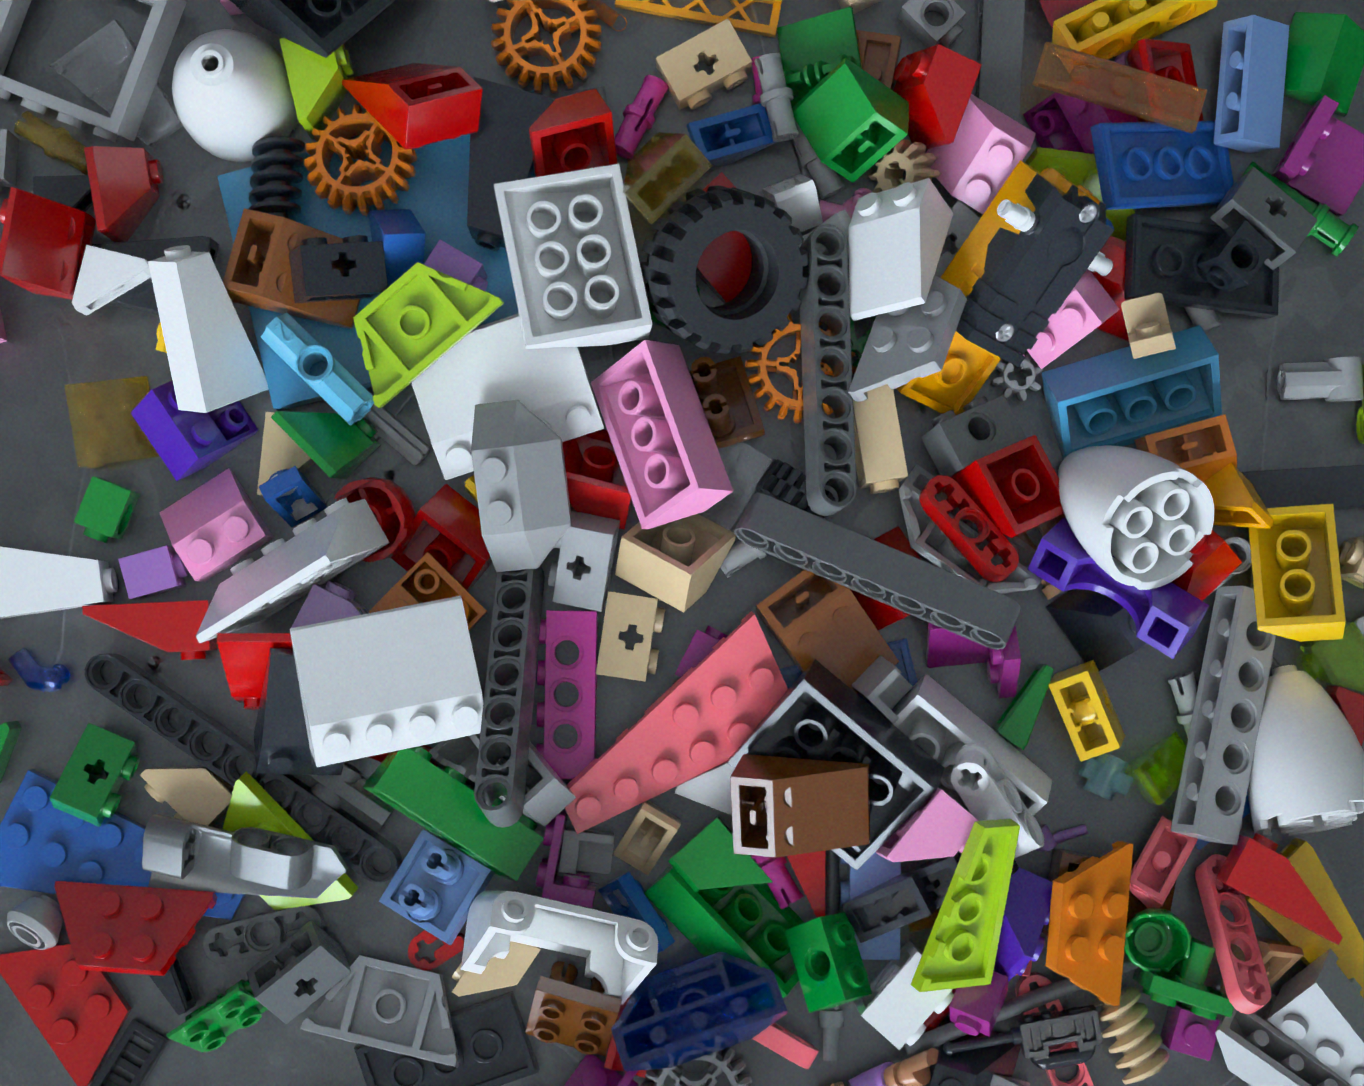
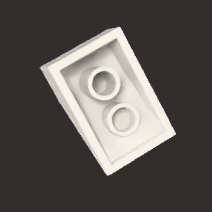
M929 178L913 183H903L898 187L878 193H868L858 198L848 227L850 317L853 321L926 303L953 216L952 210Z

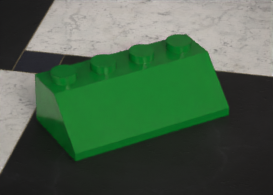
M420 746L390 752L363 785L364 789L452 847L489 868L500 878L517 882L544 837L534 831L538 825L524 815L516 823L508 827H497L490 823L476 803L474 791L465 786L468 778L447 765L442 771L429 762L433 755ZM497 798L492 803V806H498L503 802Z
M670 864L644 892L651 902L759 1014H762L786 997L799 981L785 930L805 922L789 906L780 909L767 883L702 889L695 893Z

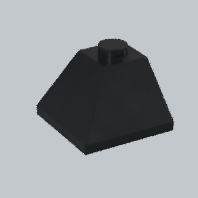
M1072 589L1045 606L1082 661L1086 663L1094 660L1098 671L1107 668L1147 644L1136 637V625L1129 612L1118 602L1104 594L1086 589Z
M946 1016L939 1024V1027L951 1023L950 1016ZM993 1029L992 1032H991V1035L999 1034V1033H1004V1032H1000V1031H997V1030H994V1029ZM979 1033L976 1036L967 1034L965 1036L950 1041V1043L984 1037L987 1035H984L982 1033ZM1013 1042L953 1053V1056H948L943 1052L944 1044L934 1047L938 1050L937 1063L929 1066L931 1079L925 1086H990L993 1074L1012 1077L1021 1044L1014 1045Z

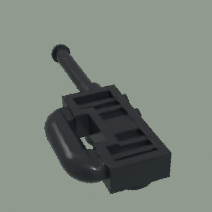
M1086 1005L1052 1013L1051 1011H1043L1041 1015L1027 1014L1023 1018L1017 1019L1018 1027L1010 1028L1009 1032L953 1043L948 1041L943 1045V1052L948 1056H953V1053L1013 1042L1014 1045L1021 1044L1022 1054L1025 1059L1030 1058L1036 1067L1043 1070H1053L1082 1064L1093 1057L1096 1045L1103 1044L1098 1011L1094 1005ZM1073 1041L1077 1045L1075 1048L1049 1052L1048 1047Z

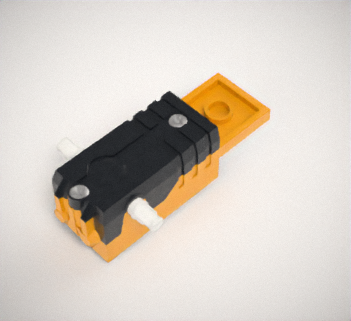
M1020 160L940 277L959 288L967 298L942 370L923 378H914L896 389L901 394L942 414L953 410L958 415L965 412L963 407L972 402L1001 358L1019 367L1025 359L1024 353L1026 350L1032 349L1038 340L1036 338L1038 333L1046 329L1050 323L1048 320L1050 316L1057 313L1085 271L1088 269L1106 276L1112 270L1113 262L1105 258V254L1100 252L1115 230L1112 222L1106 217V205L1093 196L1091 191L1080 184L1078 186L1073 184L1054 168H1047L1039 172Z

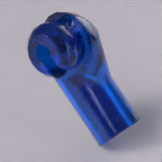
M26 648L19 650L8 659L24 683L33 690L56 692L61 690L62 685L70 681V673L63 664L57 663L52 668L39 666Z

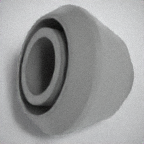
M48 896L30 897L9 910L7 913V926L15 937L32 948L45 950L54 947L58 942L63 923L60 905Z

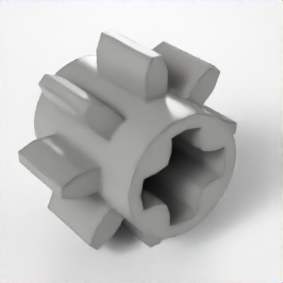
M1028 353L1019 367L1010 362L1006 365L999 361L995 367L1000 372L999 377L990 383L993 386H1001L1004 390L1002 395H1004L1005 399L1011 394H1017L1018 400L1024 402L1027 398L1026 388L1036 392L1040 390L1041 386L1034 380L1035 375H1038L1043 369L1040 367L1034 368L1030 363L1032 357ZM1014 367L1018 373L1024 372L1026 378L1020 382V386L1016 380L1009 381L1008 374L1014 370Z

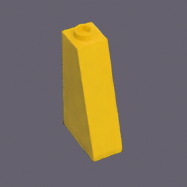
M1295 837L1279 854L1288 858L1343 938L1340 944L1337 945L1318 936L1245 895L1247 906L1284 943L1301 947L1304 955L1300 959L1307 966L1331 948L1338 957L1337 966L1348 979L1355 978L1362 987L1360 995L1364 998V940L1313 847L1306 840Z

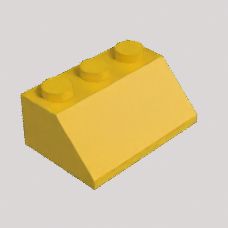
M1319 504L1267 508L1274 520L1272 528L1248 527L1257 630L1299 642L1343 639L1346 620L1334 505Z

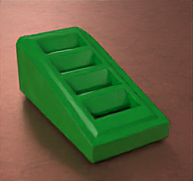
M1037 664L1017 692L1016 697L1012 699L992 727L1001 737L1024 751L1029 742L1049 687L1048 684L1053 676L1054 669L1047 664Z

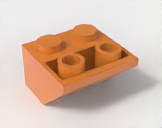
M1226 414L1146 435L1134 440L1138 450L1169 460L1192 473L1202 482L1209 479L1231 462L1237 467V453Z
M427 552L378 601L369 613L461 596L470 632L488 611Z

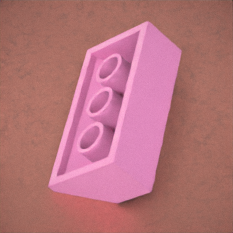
M644 340L591 382L642 529L654 528L705 512L733 492L679 345Z

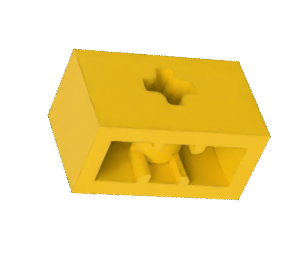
M1094 660L1056 673L1048 685L1080 761L1082 762L1119 749L1125 738V733Z

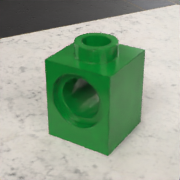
M92 476L74 523L86 527L83 535L107 543L109 537L123 539L141 494L103 478Z

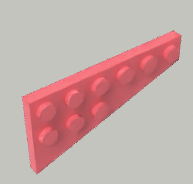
M749 612L741 620L742 623L729 636L723 637L713 646L714 650L695 668L691 667L644 712L645 715L629 730L625 729L606 752L598 759L590 762L567 784V787L576 798L565 807V810L577 834L728 762L788 690L755 613Z

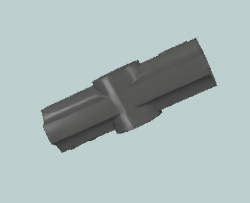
M347 761L344 762L341 775L292 774L295 778L311 787L310 791L321 801L337 810H345L377 833L395 810V808L363 788L367 781L363 778L364 774Z

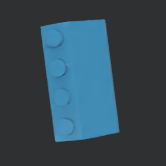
M1198 325L1172 333L1176 347L1173 350L1133 359L1131 347L1128 346L1042 372L1045 403L1063 460L1070 453L1083 448L1105 445L1123 447L1135 443L1134 440L1146 435L1222 415L1219 354L1202 327Z

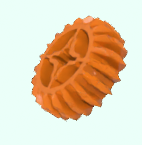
M506 0L511 10L498 8L496 11L497 17L503 22L493 23L491 26L492 32L500 36L491 41L492 49L502 51L496 56V62L499 66L509 64L505 70L507 78H514L521 73L518 79L519 87L525 88L531 80H534L535 93H541L543 83H549L551 93H557L558 81L563 80L565 86L571 89L574 87L572 74H575L582 80L587 77V72L582 64L595 67L597 60L589 52L601 51V42L593 38L601 35L602 29L601 25L591 24L597 19V12L595 9L585 10L588 0ZM541 9L560 10L571 18L566 19L563 16L558 19H550L544 15ZM529 15L532 23L531 30L521 37V42L513 45L517 26L524 17ZM539 23L544 31H549L550 35H553L555 52L552 51L549 44H544V41H541ZM580 30L579 44L575 52L565 61L561 47L565 41L572 38L571 33ZM526 55L528 58L537 55L548 58L552 66H535L522 59V57Z
M354 104L352 114L346 115L345 111L338 107V119L335 121L324 116L323 123L326 129L313 128L312 135L317 142L306 143L305 147L307 153L311 155L304 159L305 168L311 171L307 179L311 186H317L315 190L317 196L322 200L328 198L327 203L334 210L342 205L345 214L351 215L356 206H358L361 214L366 217L371 205H375L377 210H384L383 201L386 199L398 204L399 198L395 191L398 189L409 192L410 186L405 178L415 177L416 174L414 166L411 165V163L417 161L415 150L411 148L405 150L368 111L363 114L361 107L357 104ZM360 135V136H359L358 138H356V139L348 140L349 138H351V137H353V136ZM384 140L392 146V159L388 168L383 165L379 158L382 152L380 146ZM333 153L338 154L343 162L339 168L341 174L337 180L330 176V162ZM367 180L374 181L368 185L360 186L363 182Z
M789 313L786 318L790 320V323L783 331L775 328L772 331L773 339L764 344L763 347L752 344L753 348L748 352L758 356V360H746L745 368L757 370V374L748 376L750 385L758 383L761 385V388L753 393L755 400L761 399L765 395L770 398L765 403L763 410L766 412L771 411L776 403L781 406L777 417L779 420H784L789 409L794 411V423L799 424L802 420L803 382L801 380V387H799L797 371L791 369L788 365L790 362L795 364L796 358L800 354L801 324L800 315L799 324H793L792 316ZM829 327L826 331L820 328L822 333L832 337V333ZM796 335L794 352L790 356L778 357L777 360L767 359L770 350L779 341ZM851 352L852 359L855 356V352ZM820 363L823 373L833 376L830 366ZM852 365V375H854L856 368ZM767 372H775V375H782L790 380L793 393L792 399L782 395L774 388ZM822 403L823 412L827 416L833 413L832 407Z

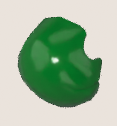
M1155 907L1144 909L1136 913L1127 923L1124 950L1129 960L1146 972H1169L1181 960L1188 958L1192 936L1185 922L1169 910Z

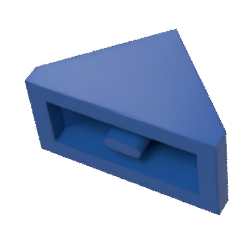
M761 103L690 122L686 125L700 165L727 166L776 143L772 139V130L765 107L761 106Z
M411 209L370 210L368 212L372 242H383L388 287L417 262L424 263L426 233Z

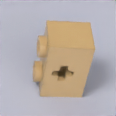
M729 19L718 23L656 57V69L662 80L667 83L668 90L679 110L687 106L692 110L704 105L712 99L711 93L723 86L727 90L739 86L748 79L747 73L751 72L752 60ZM704 61L707 66L713 65V73L707 75L704 70L699 71V63Z
M608 591L596 669L597 675L646 682L647 673H656L659 650L651 649L653 632L662 633L665 608L657 607L658 599ZM630 624L637 625V633L643 635V642L635 643L633 650L626 649V641L620 640L621 631H628Z

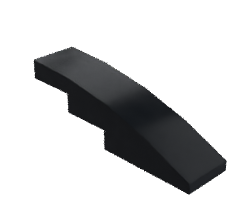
M1364 465L1241 472L1253 484L1266 508L1333 504L1334 510L1364 508Z
M958 851L954 857L932 859L844 902L841 906L860 943L930 916L936 909L940 908L962 853ZM1015 859L1011 875L1015 874L1019 869Z

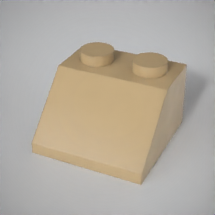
M699 514L650 529H642L640 522H638L621 537L615 575L684 613L707 592L731 549L736 535Z

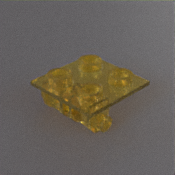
M147 376L64 385L78 467L87 466V469L103 467L104 464L160 457L131 415L132 410L150 392Z

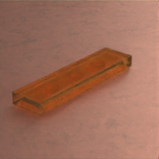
M1045 42L1032 85L1189 133H1193L1196 130L1207 94L1205 89L1050 42Z

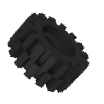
M773 459L755 486L757 491L824 519V516L817 515L808 505L806 475L799 469H794L786 462L783 463L781 460ZM825 490L827 497L832 501H836V498L832 496L833 494Z

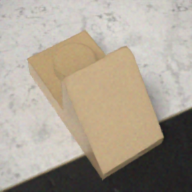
M1154 293L1121 303L1133 359L1176 349L1164 298L1161 293Z

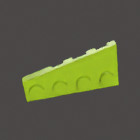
M1012 819L974 822L910 984L917 991L928 992L991 984L1020 825Z

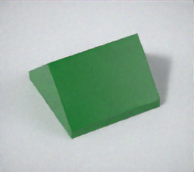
M1295 12L1289 25L1284 96L1314 105L1326 95L1339 103L1334 113L1345 117L1364 66V30L1346 14Z

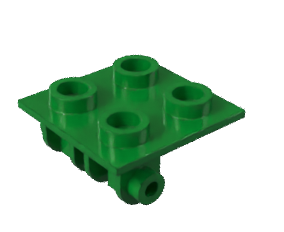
M851 6L777 28L783 72L787 87L792 89L794 96L793 100L790 101L792 107L843 59L847 58L862 69L853 7Z
M241 979L225 990L226 995L222 993L217 995L216 1002L210 1000L206 1003V1006L203 1005L185 1016L186 1021L166 1035L169 1039L200 1052H209L222 1046L227 1040L226 1037L237 1029L247 1028L257 1023L262 1017L261 1014L268 1009L254 998L249 980L244 981Z

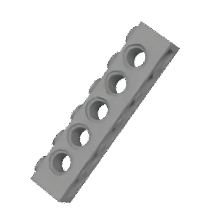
M1247 586L1219 587L1216 591L1171 826V832L1208 842L1237 845L1239 832L1242 828V816L1247 790L1250 785V773L1276 639L1274 634L1257 630L1254 589Z

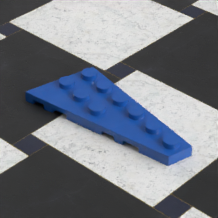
M34 769L27 771L0 824V886L56 894L54 888L55 881L149 887L152 872L142 869L143 837L146 826L116 811L111 819L105 817L101 826L98 827L56 809L52 805L50 796L57 781ZM215 893L217 896L215 906L212 909L208 908L203 916L232 920L236 916L246 894Z

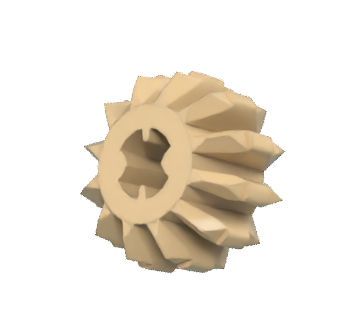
M902 139L875 163L878 167L877 172L868 175L871 180L878 181L872 193L889 190L907 182L913 183L927 178L932 181V178L941 175L939 170L931 169L937 157L933 153H926V146L923 143H911L910 140ZM904 171H906V178H905V179H903V172H904Z

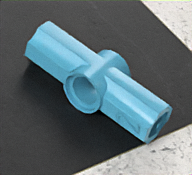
M287 312L281 316H276L266 326L261 339L349 425L360 421L371 410L374 404L373 395L331 355L328 349L321 346ZM319 361L328 362L327 369L323 374L319 376L309 375L313 364Z

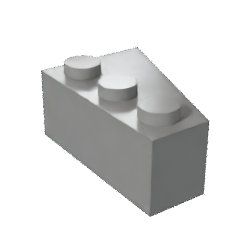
M507 717L500 723V725H506L509 722H511L512 719L510 717ZM480 733L441 741L429 751L433 755L431 759L440 767L445 769L447 765L468 778L466 783L475 788ZM530 742L522 814L546 826L576 796ZM504 756L499 759L496 766L506 763L510 756ZM500 796L498 798L504 802L507 796Z
M1330 948L1282 985L1267 1021L1351 1086H1364V998L1360 995L1362 987L1355 978L1348 979L1336 964L1338 957Z

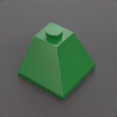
M276 411L271 416L330 478L347 479L381 445L373 437L378 431L364 417L360 421L349 425L338 413Z

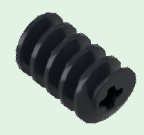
M269 136L254 143L252 155L255 158L251 161V171L254 174L250 177V186L253 189L248 197L252 205L248 209L290 219L289 215L301 213V206L290 202V200L302 197V190L291 186V184L303 181V174L292 170V168L304 166V158L293 154L305 150V143L303 141L284 136Z

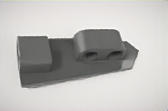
M155 813L149 819L143 837L142 869L152 872L148 885L152 888L317 899L348 870V866L333 845L254 827L241 828L232 832Z

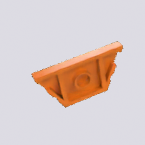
M1116 841L1112 844L1113 850L1100 858L1092 856L1082 862L1075 871L1066 872L1053 880L1045 965L1057 974L1070 979V982L1081 989L1096 995L1102 1002L1112 1006H1120L1133 844L1125 841Z

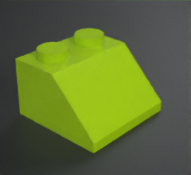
M281 38L279 40L297 118L310 138L313 139V128L325 129L323 123L324 116L332 118L348 92L342 85V79H347L348 75L354 74L348 50H345L344 44L325 58L286 38Z

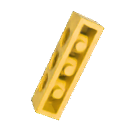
M1096 0L1054 21L1051 47L1069 76L1073 78L1132 49L1139 40L1145 38L1152 39L1215 8L1218 0Z

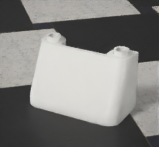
M495 890L481 892L474 899L468 911L461 970L482 974L491 958L504 959L507 956L510 941L585 957L584 977H596L605 990L603 994L622 999L621 1005H623L657 964V935L650 925L638 919L524 893Z

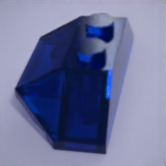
M720 951L645 978L633 992L611 1031L625 1072L672 1068L750 1040L786 1015L788 1011L772 970L764 967L761 968Z

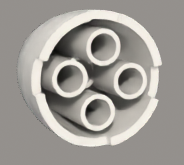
M220 29L198 36L180 54L173 72V100L183 126L194 141L203 149L224 160L235 162L252 161L255 158L252 155V146L255 142L269 136L288 137L292 130L295 131L299 121L283 55L274 46L248 32Z
M1105 445L1074 451L1067 455L1059 466L1060 502L1071 530L1090 557L1114 580L1122 584L1135 586L1139 590H1149L1172 582L1194 564L1189 560L1193 555L1189 551L1204 535H1211L1215 512L1213 498L1209 489L1192 473L1169 460L1134 448Z
M1286 665L1272 669V676L1268 677L1248 788V800L1254 834L1258 833L1268 837L1272 836L1271 829H1280L1281 833H1289V836L1352 825V822L1358 819L1357 814L1364 812V751L1352 727L1324 688L1306 671H1297L1296 665Z

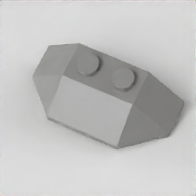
M519 400L476 404L471 453L481 531L496 572L538 568L572 524L562 438L530 412Z
M916 464L899 488L910 547L937 567L1000 594L1036 589L1042 578L1027 570L1036 550L1017 536L1010 538L1003 534L1014 546L1019 556L1017 568L1005 580L990 582L975 570L922 509L919 501L920 492L934 476ZM943 492L934 496L939 502L947 499L946 494ZM956 507L948 515L953 518L960 509ZM966 519L959 521V528L965 536L969 538L978 537V528L972 521ZM985 539L977 548L981 551L989 542ZM999 555L990 560L995 566L1003 562Z
M1271 994L1270 1001L1253 1014H1244L1234 1008L1231 1018L1222 1015L1215 1034L1227 1068L1249 1085L1351 1086L1267 1021L1277 998L1274 994Z

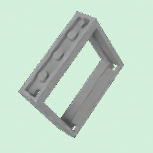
M1 0L0 98L9 101L12 93L23 98L21 106L43 115L46 109L50 108L59 112L56 120L79 129L83 122L95 126L92 134L106 140L116 142L117 137L121 136L134 141L187 2L185 0H137L152 6L115 107L109 118L3 76L31 0Z

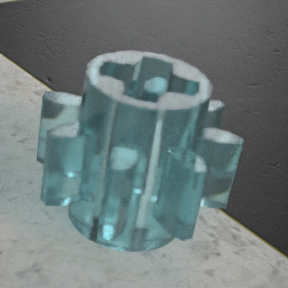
M1108 753L1099 755L1096 760L1092 758L1085 760L1079 771V775L1087 778L1083 789L1111 802L1116 792L1126 796L1134 779L1125 774L1129 763Z

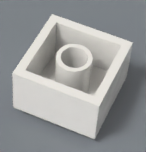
M910 940L901 948L900 960H891L871 982L872 994L856 999L854 1002L860 1015L899 1050L905 1043L909 1046L913 1045L926 1029V1026L923 1024L933 1011L937 1014L941 1013L950 1004L954 996L951 992L953 989L919 992L910 985L923 954Z

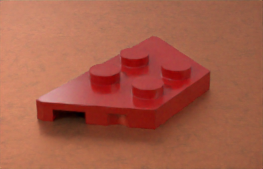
M55 881L54 885L76 965L81 970L164 976L176 960L179 949L187 945L195 934L196 930L194 927L206 910L208 908L212 909L217 902L216 894L209 891Z
M70 943L57 945L45 950L32 948L18 952L0 953L1 976L77 1086L91 1085L94 1079L93 1076L103 1058L108 1054L118 1030L123 1026L132 1009L107 972L81 970L76 965Z

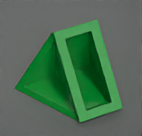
M719 816L713 819L668 860L695 893L702 889L773 883L752 855L734 854L733 832Z

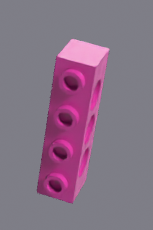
M546 610V619H541L539 644H546V660H538L537 683L538 685H545V702H537V727H544V744H537L536 749L561 779H574L590 762L596 759L598 612ZM565 640L574 642L579 648V657L571 665L561 663L556 656L558 645ZM563 682H570L578 689V700L572 706L561 705L556 699V688ZM569 724L576 729L578 739L574 746L566 748L556 742L555 730L559 725Z

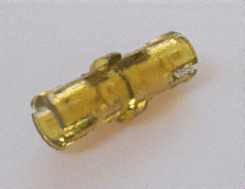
M25 111L21 115L26 122L24 123L20 119L17 120L14 128L15 134L26 138L44 149L45 155L49 158H59L81 171L82 174L88 175L84 152L85 145L71 138L68 130L62 127L56 129L33 115L30 111Z

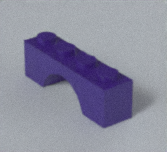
M1062 518L1042 537L1027 569L1063 592L1072 589H1086L1104 594L1115 600L1132 616L1136 625V637L1172 659L1176 657L1194 636L1209 607L1205 602L1171 582L1158 588L1139 590L1135 586L1125 585L1114 580L1081 546L1065 518Z

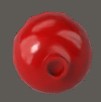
M369 477L349 482L337 492L334 500L337 499L336 502L347 498L349 503L365 499L389 541V544L362 561L374 562L392 557L408 544L414 532L413 520L416 515L413 503L402 487L391 480Z

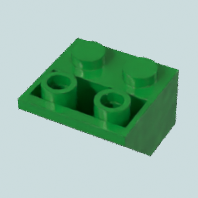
M847 58L843 59L792 107L794 119L820 161L852 183L908 135L909 102Z

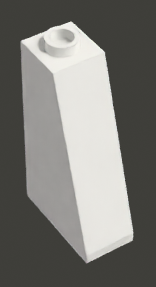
M189 245L167 248L164 250V257L148 261L178 410L207 413L268 390L266 376L210 253L191 252Z
M0 546V619L114 602L113 593H116L118 590L117 576L114 568H109L108 561Z

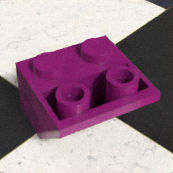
M1109 66L1083 73L1023 114L1031 130L1036 133L1035 137L1041 148L1095 154L1090 127L1099 123L1139 122Z

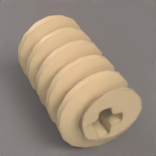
M1135 987L1121 988L1120 1006L1104 1003L1099 1000V997L1090 1003V1005L1102 1006L1103 1010L1098 1014L1099 1022L1108 1021L1110 1024L1101 1032L1102 1037H1116L1117 1039L1108 1048L1109 1052H1123L1124 1054L1115 1063L1116 1068H1130L1131 1070L1122 1078L1124 1084L1142 1081L1158 1073L1169 1059L1168 1052L1165 1049L1159 1048L1162 1044L1161 1036L1151 1033L1155 1028V1023L1151 1018H1144L1148 1008L1145 1003L1137 1002L1141 997V992Z

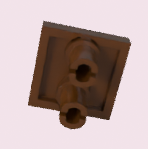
M741 356L714 363L708 357L696 359L692 363L689 373L717 448L720 449L765 435L764 426Z
M557 961L553 963L550 978L543 976L539 978L525 1034L535 1036L542 1042H556L573 1047L583 1054H598L605 1057L622 999L603 994L605 990L601 988L602 984L596 977L591 979L590 990L574 986L578 969L574 965L568 964L565 977H561L565 962Z

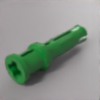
M1254 161L1251 162L1240 178L1253 167L1269 178L1276 186L1317 219L1307 237L1314 236L1332 249L1331 254L1337 257L1351 241L1359 226L1354 223L1348 225L1329 212L1330 207L1325 203H1318L1316 205L1278 178L1269 174Z

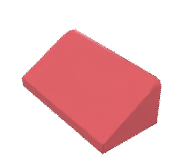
M1161 816L1131 870L1129 891L1148 909L1160 908L1163 905L1198 840L1197 838L1171 832L1172 821L1164 816Z

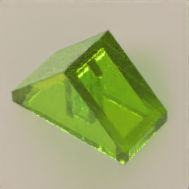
M1176 731L1122 767L1144 800L1157 806L1164 803L1180 784L1187 746Z

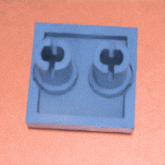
M422 829L379 902L445 943L452 945L467 920L472 902L481 892H484L495 872Z

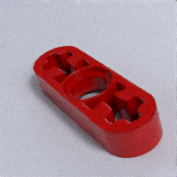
M938 475L925 485L919 495L920 505L925 513L984 579L990 582L1005 580L1017 568L1019 563V556L1014 546L953 478ZM945 493L947 496L946 500L944 499L939 502L934 497L935 494ZM958 507L960 511L951 518L948 514ZM963 519L972 521L978 528V537L969 538L965 536L959 528V521ZM986 539L989 544L985 545L980 551L977 547ZM999 555L1003 562L995 566L990 560Z

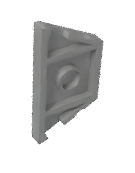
M934 275L926 303L876 316L848 390L854 401L861 402L868 399L867 391L888 384L892 390L907 384L914 378H923L942 370L967 298L959 288Z
M358 956L350 966L351 973L330 989L324 996L326 999L311 1017H307L302 1022L300 1028L305 1031L457 1068L460 1062L443 976L366 956Z

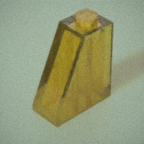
M657 132L634 154L633 158L628 160L623 193L647 221L653 224L713 165L686 134Z

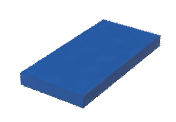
M1215 121L1099 123L1090 127L1102 202L1106 205V210L1219 205L1234 184L1228 148L1214 144Z

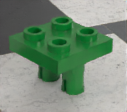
M1192 937L1188 958L1181 960L1169 972H1146L1141 968H1137L1134 971L1132 979L1143 986L1142 993L1151 996L1150 999L1171 1007H1175L1176 1002L1180 1001L1182 1002L1181 1005L1191 1009L1192 1013L1211 1020H1216L1217 1014L1230 1018L1232 1016L1234 1007L1229 1002L1227 995L1217 988L1204 984L1216 949L1206 945L1204 941Z

